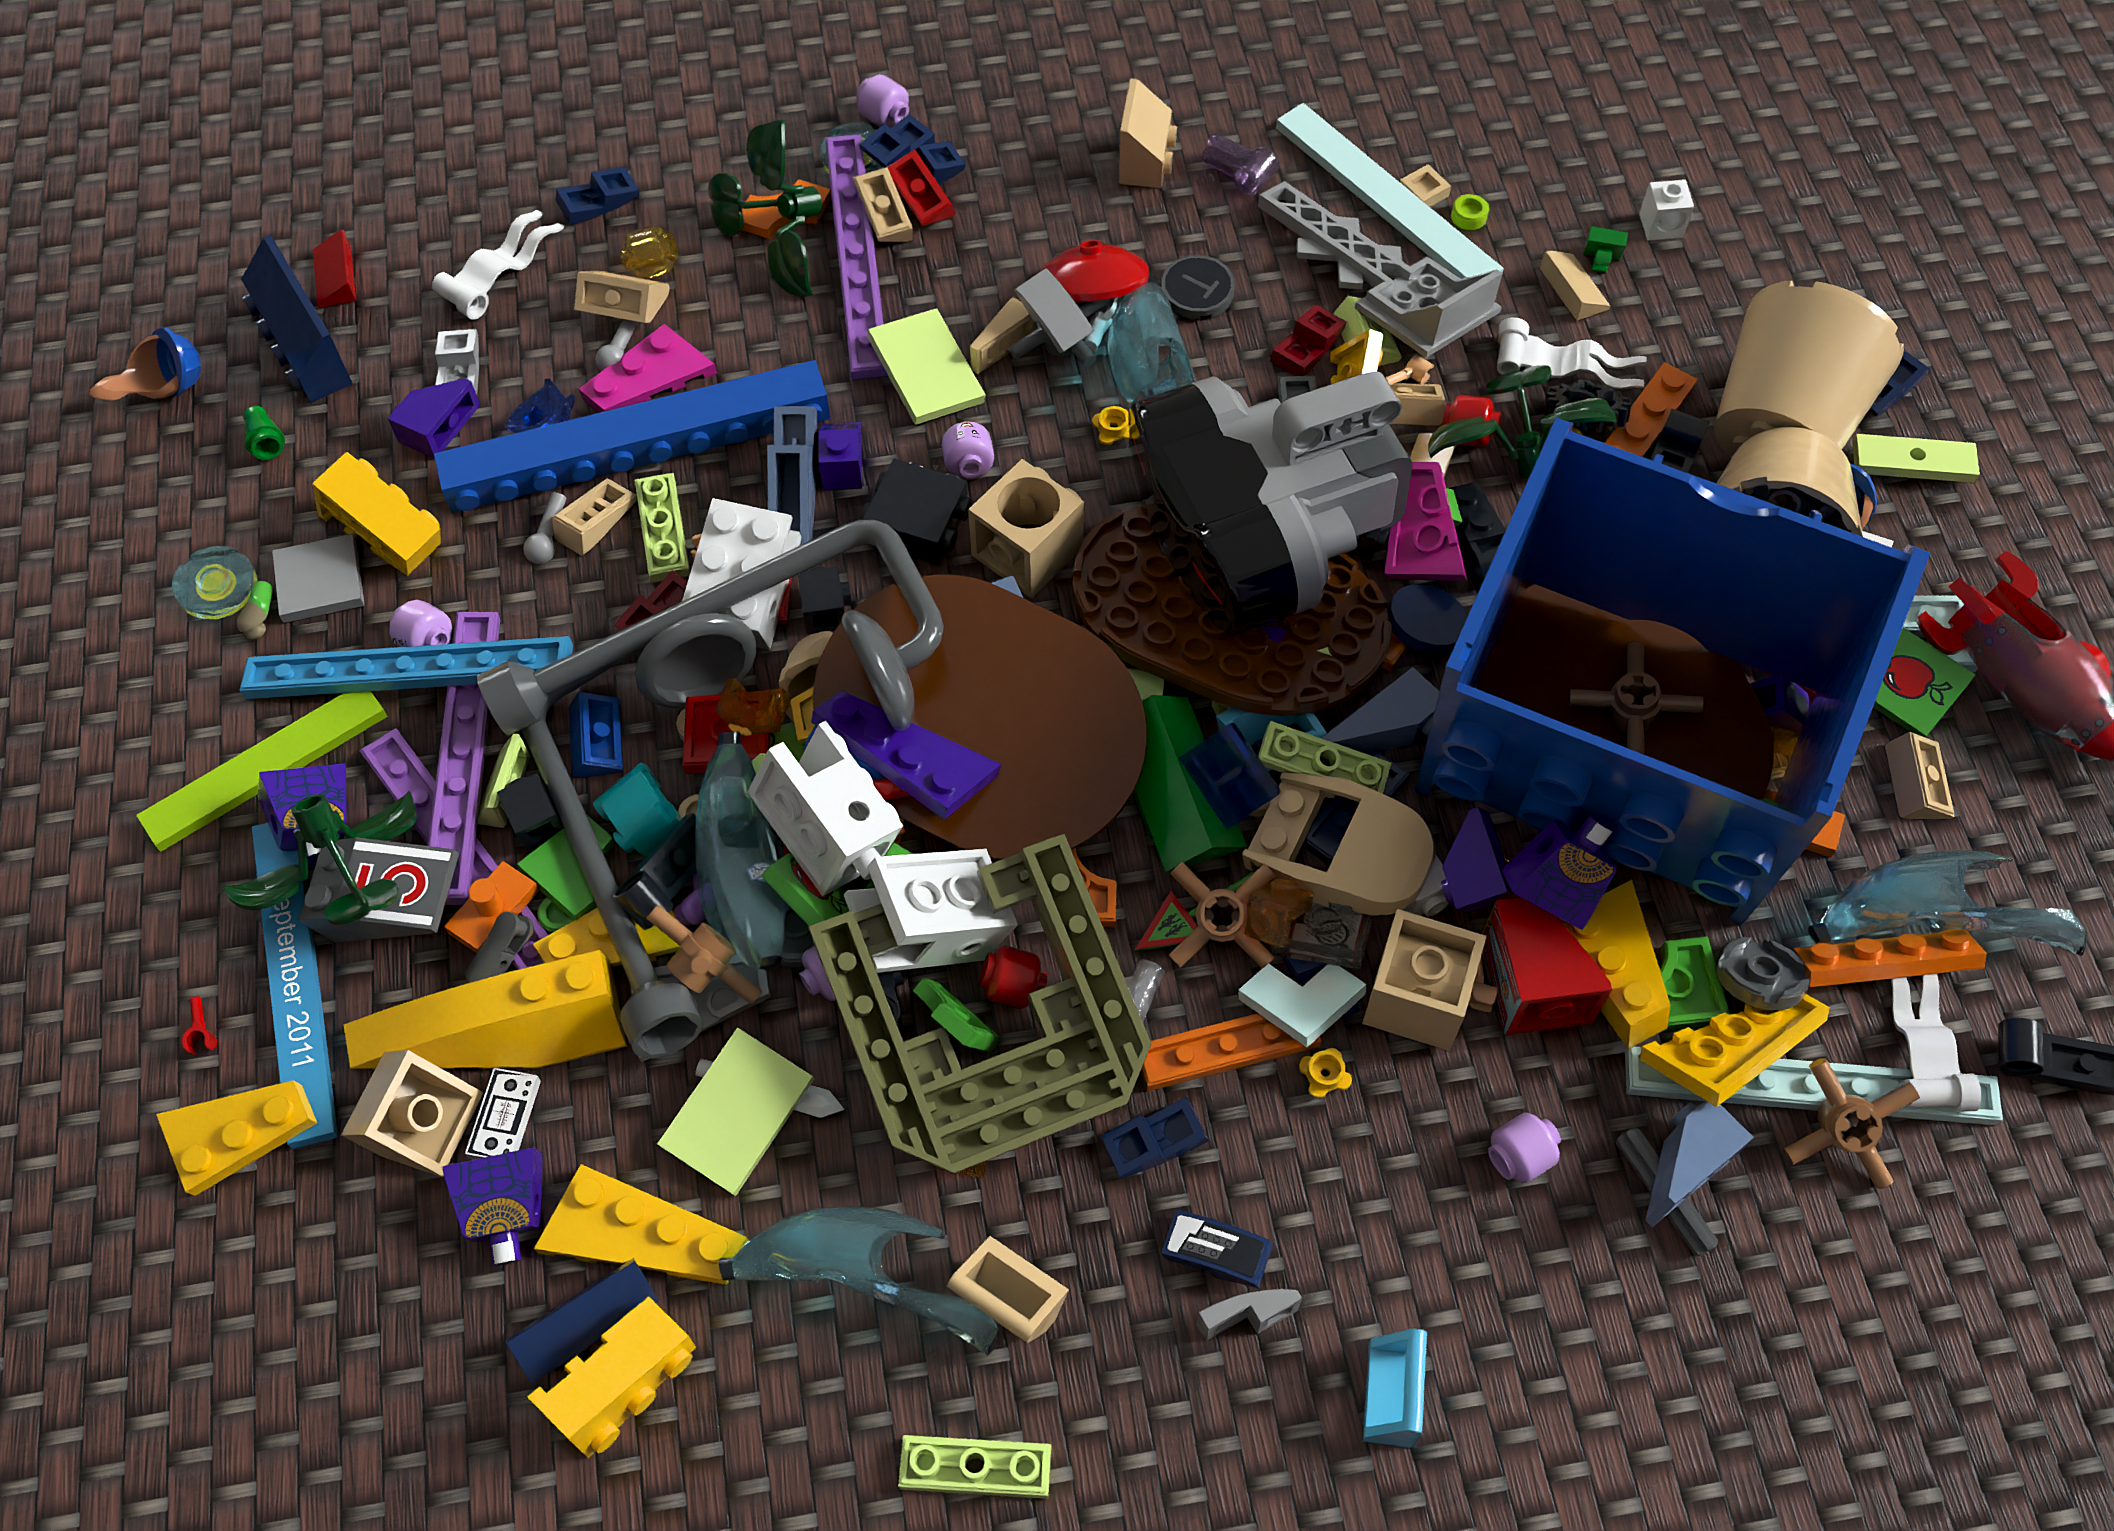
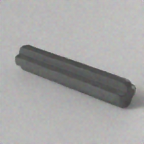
M1632 1128L1616 1139V1145L1652 1194L1660 1158L1640 1129ZM1689 1198L1667 1215V1218L1693 1255H1704L1718 1244L1717 1238Z

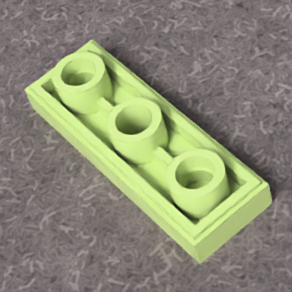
M1856 434L1852 442L1854 465L1859 466L1869 475L1975 483L1980 475L1976 443Z
M674 473L634 479L651 583L663 581L672 570L681 577L690 576Z
M1270 721L1267 725L1256 761L1258 765L1281 773L1288 772L1346 778L1382 794L1391 767V763L1273 721ZM1320 757L1326 758L1330 766L1323 765Z
M903 1435L898 1487L900 1490L1048 1499L1051 1444ZM978 1458L984 1462V1467L980 1472L971 1473L966 1469V1465L971 1459Z

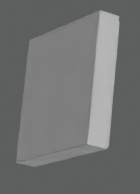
M353 534L272 550L278 611L283 623L365 606L357 541Z

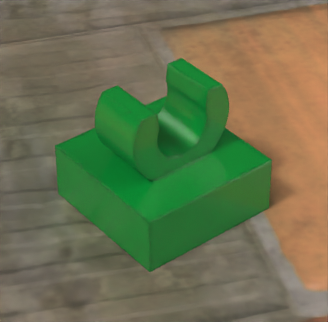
M1591 226L1585 240L1583 255L1594 256L1592 271L1607 273L1611 259L1620 260L1626 247L1628 232Z

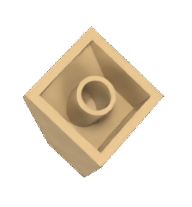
M1130 78L1120 130L1119 184L1161 188L1163 175L1171 173L1173 152H1168V147L1175 148L1177 126L1171 125L1172 110L1138 79Z
M409 1050L384 1052L341 1136L384 1158L436 1176H443L442 1166L449 1164L484 1092Z

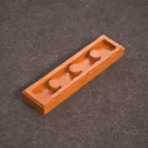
M1257 1013L1152 1040L1141 1068V1073L1147 1092L1318 1048L1321 1045V1038L1319 1036L1308 1047H1305Z

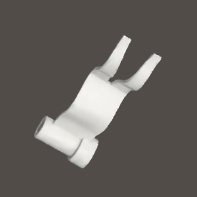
M538 210L529 214H523L517 217L511 224L505 242L499 249H480L474 252L464 268L454 278L446 272L439 273L432 282V289L455 304L460 313L470 319H477L484 314L488 307L489 298L486 292L491 288L497 276L509 268L514 270L526 268L532 261L537 246L543 237L550 233L561 231L564 226L556 223L551 226H541L534 229L528 235L520 252L513 257L524 227L529 222L535 221L543 215Z
M1507 318L1499 324L1497 341L1500 344L1497 371L1502 375L1520 371V366L1529 368L1537 365H1548L1552 372L1550 378H1563L1577 372H1589L1594 374L1604 386H1610L1615 390L1644 388V380L1619 379L1610 376L1604 371L1598 361L1592 357H1596L1608 368L1624 369L1635 365H1645L1647 359L1645 356L1616 358L1609 355L1599 343L1592 340H1581L1561 347L1549 345L1540 338L1529 335L1528 323L1520 318Z
M1937 973L1922 975L1919 1019H1915L1912 1011L1910 986L1907 977L1891 978L1893 1022L1896 1029L1904 1033L1907 1039L1910 1069L1913 1078L1906 1079L1904 1084L1912 1083L1920 1096V1099L1907 1106L1953 1107L1955 1111H1978L1981 1104L1979 1080L1975 1074H1960L1955 1036L1952 1030L1944 1026L1940 1019Z

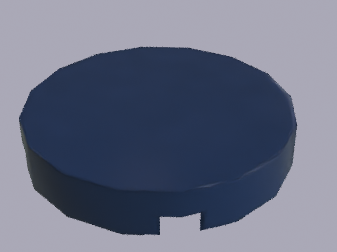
M1426 584L1409 585L1399 589L1392 597L1387 609L1389 621L1392 624L1391 631L1410 648L1424 653L1426 649L1436 650L1435 654H1445L1452 651L1468 617L1464 607L1455 597L1440 588Z

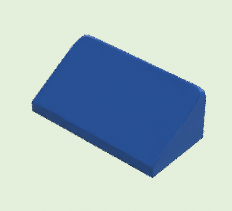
M578 692L569 706L572 777L582 778L620 773L623 770L619 698Z

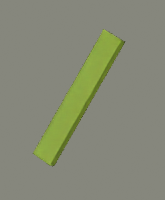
M371 691L343 693L136 816L154 845L162 852L256 796L258 793L259 772L303 768L388 716Z

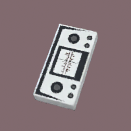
M493 1068L465 1152L469 1159L474 1160L519 1150L541 1082L537 1075Z

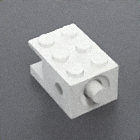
M712 498L682 601L800 546L802 539L800 532L790 530L793 519L792 515ZM789 579L720 611L718 614H727L740 619L751 629L756 639V647L770 650L778 623V613Z
M826 721L817 726L799 763L783 742L768 749L747 792L822 897L859 876H862L864 880L870 879L871 875L867 866L875 857L886 854L903 827L895 808L891 804L886 803L874 787L869 773L865 769L860 768L849 753L844 739L835 733Z
M987 849L875 857L870 862L867 868L875 888L847 890L844 898L849 911H853L854 914L882 904L898 946L907 945L872 958L876 973L984 961L987 953H992L1015 929L1018 923L1011 907L993 913L977 875L978 868L992 863Z

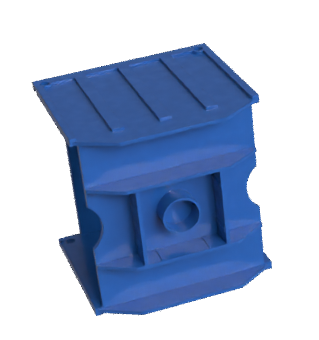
M1556 418L1447 662L1415 792L1428 797L1432 785L1435 784L1452 796L1467 801H1477L1521 819L1524 823L1539 831H1542L1549 823L1557 821L1577 832L1590 814H1595L1614 829L1602 845L1613 860L1627 867L1650 871L1690 887L1703 897L1716 903L1734 906L1729 920L1743 925L1831 819L1930 552L1907 544L1903 551L1823 523L1821 522L1823 516L1818 511L1812 510L1808 517L1661 464L1664 458L1663 455L1657 454L1654 461L1577 434L1571 431L1572 422ZM1522 580L1628 620H1649L1672 626L1695 638L1709 651L1773 675L1783 673L1791 682L1815 690L1816 693L1774 802L1778 803L1777 807L1475 689Z

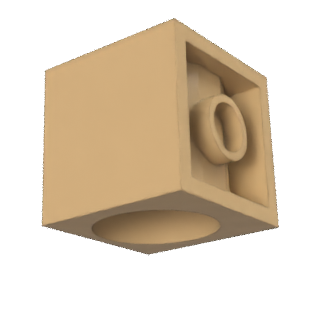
M1023 459L968 509L972 556L1002 578L1013 575L1020 591L1031 599L1077 555L1079 547L1083 542L1084 501L1081 500L1074 490L1064 488L1052 480L1045 470L1040 467H1033ZM1034 524L1041 527L1026 529L1018 526Z
M1397 909L1362 1024L1450 1051L1465 1017L1486 936Z

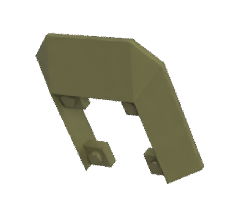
M1065 834L1025 847L1019 854L980 867L977 870V875L993 913L1028 900L1032 901L1064 981L1030 993L1027 996L1042 1033V1039L962 1070L944 1027L905 1042L902 1040L871 960L877 956L907 946H898L882 904L854 914L853 911L808 927L891 1146L952 1174L1126 1105L1151 1046V1041Z

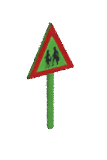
M1254 871L1226 889L1235 892ZM1170 891L1135 948V951L1179 945L1198 927L1193 920L1196 918L1197 907L1187 912L1173 892Z

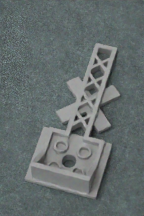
M1285 181L1259 195V208L1302 237L1297 238L1296 242L1297 258L1336 261L1338 264L1339 288L1362 290L1363 280L1374 288L1367 291L1365 297L1356 301L1355 308L1425 358L1501 311L1502 306L1495 302L1503 274L1498 270L1460 279L1428 257L1412 266H1408L1402 261L1401 247L1376 244L1360 233L1359 218L1335 216ZM1283 199V200H1285L1287 203H1282V202H1279V201ZM1386 275L1395 276L1396 279L1392 280Z

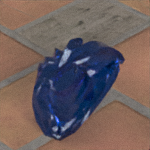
M547 378L544 381V386L510 415L503 428L510 432L519 433L568 421L571 417L575 396L571 394L565 398L556 384L550 378Z

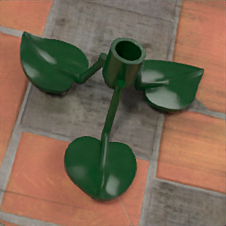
M776 120L756 126L750 131L747 138V159L751 171L755 175L760 176V184L762 186H766L770 191L782 190L784 192L779 195L778 199L742 202L739 181L731 174L720 173L714 175L708 184V195L711 199L710 209L713 220L720 232L727 236L739 234L742 230L744 223L742 209L777 206L781 216L787 217L792 221L779 229L776 233L777 241H772L768 245L769 269L773 279L783 290L796 296L807 297L813 295L808 279L807 254L802 239L791 230L797 225L805 224L806 217L817 216L821 212L822 200L819 191L813 186H792L783 183L785 173V120Z
M1537 365L1526 368L1522 372L1514 371L1492 379L1487 384V390L1492 394H1501L1517 389L1525 433L1516 437V444L1514 446L1494 419L1484 421L1482 416L1455 420L1439 427L1429 439L1428 452L1430 458H1432L1443 449L1480 439L1494 432L1507 450L1510 461H1517L1520 477L1529 479L1556 418L1572 422L1573 424L1601 421L1616 423V415L1607 401L1601 398H1589L1567 403L1557 407L1554 410V414L1546 415L1540 420L1541 427H1543V436L1541 438L1539 432H1532L1524 387L1546 382L1551 377L1552 372L1548 365Z
M408 791L399 800L352 829L342 821L338 811L332 810L324 794L304 798L291 808V812L299 828L293 831L297 839L299 865L294 864L279 868L243 884L224 885V890L231 902L245 910L265 909L288 899L299 891V882L308 878L307 842L312 843L313 847L317 849L328 847L351 891L350 894L333 901L325 909L324 916L328 923L332 925L348 924L367 916L372 910L377 911L386 908L399 898L400 889L398 884L391 879H378L360 889L335 842L339 839V830L344 834V839L357 837L387 841L407 831L415 824L417 819L413 796Z

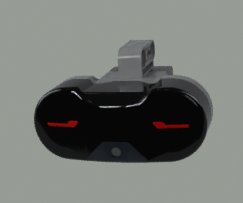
M1372 371L1292 397L1283 403L1274 398L1250 407L1247 406L1238 391L1232 389L1219 378L1212 376L1135 401L1130 406L1128 425L1132 458L1141 496L1156 541L1162 553L1167 556L1174 568V574L1178 580L1180 576L1184 584L1191 590L1192 598L1203 611L1207 610L1209 612V619L1218 629L1225 631L1226 634L1237 635L1317 607L1323 596L1325 584L1328 581V558L1356 549L1357 539H1359L1360 534L1380 527L1381 531L1388 529L1403 518L1406 511L1412 460L1389 425L1400 415L1402 404L1381 372Z

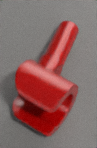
M199 996L192 997L190 999L192 1024L191 1028L182 1037V1045L188 1052L196 1055L195 1042L198 1038L205 1036V1046L211 1051L217 1046V1039L215 1035L206 1030L202 998Z

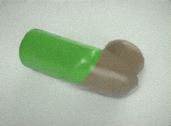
M258 581L253 584L250 597L237 618L238 630L243 632L244 636L250 640L260 638L266 631L263 621L269 612L273 588L265 581Z

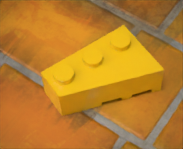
M346 452L312 483L317 513L320 518L327 522L331 517H334L346 525L343 529L344 534H353L355 538L358 535L372 545L370 547L371 552L407 576L441 544L440 524L437 519L427 510L422 509L419 511L411 505L407 495L395 484L388 486L378 477L376 469L365 459L360 458L357 460Z
M1632 880L1603 894L1583 930L1559 918L1610 980L1612 991L1600 1011L1625 1046L1630 1049L1666 1030L1671 1005Z
M649 1297L601 1335V1340L604 1343L585 1362L576 1356L566 1364L565 1370L569 1375L548 1393L539 1387L528 1396L539 1410L587 1458H590L595 1451L602 1453L609 1448L619 1436L620 1430L618 1428L632 1413L634 1415L642 1413L655 1399L657 1394L655 1392L656 1388L668 1376L674 1378L679 1375L692 1359L690 1353L696 1346L690 1337Z

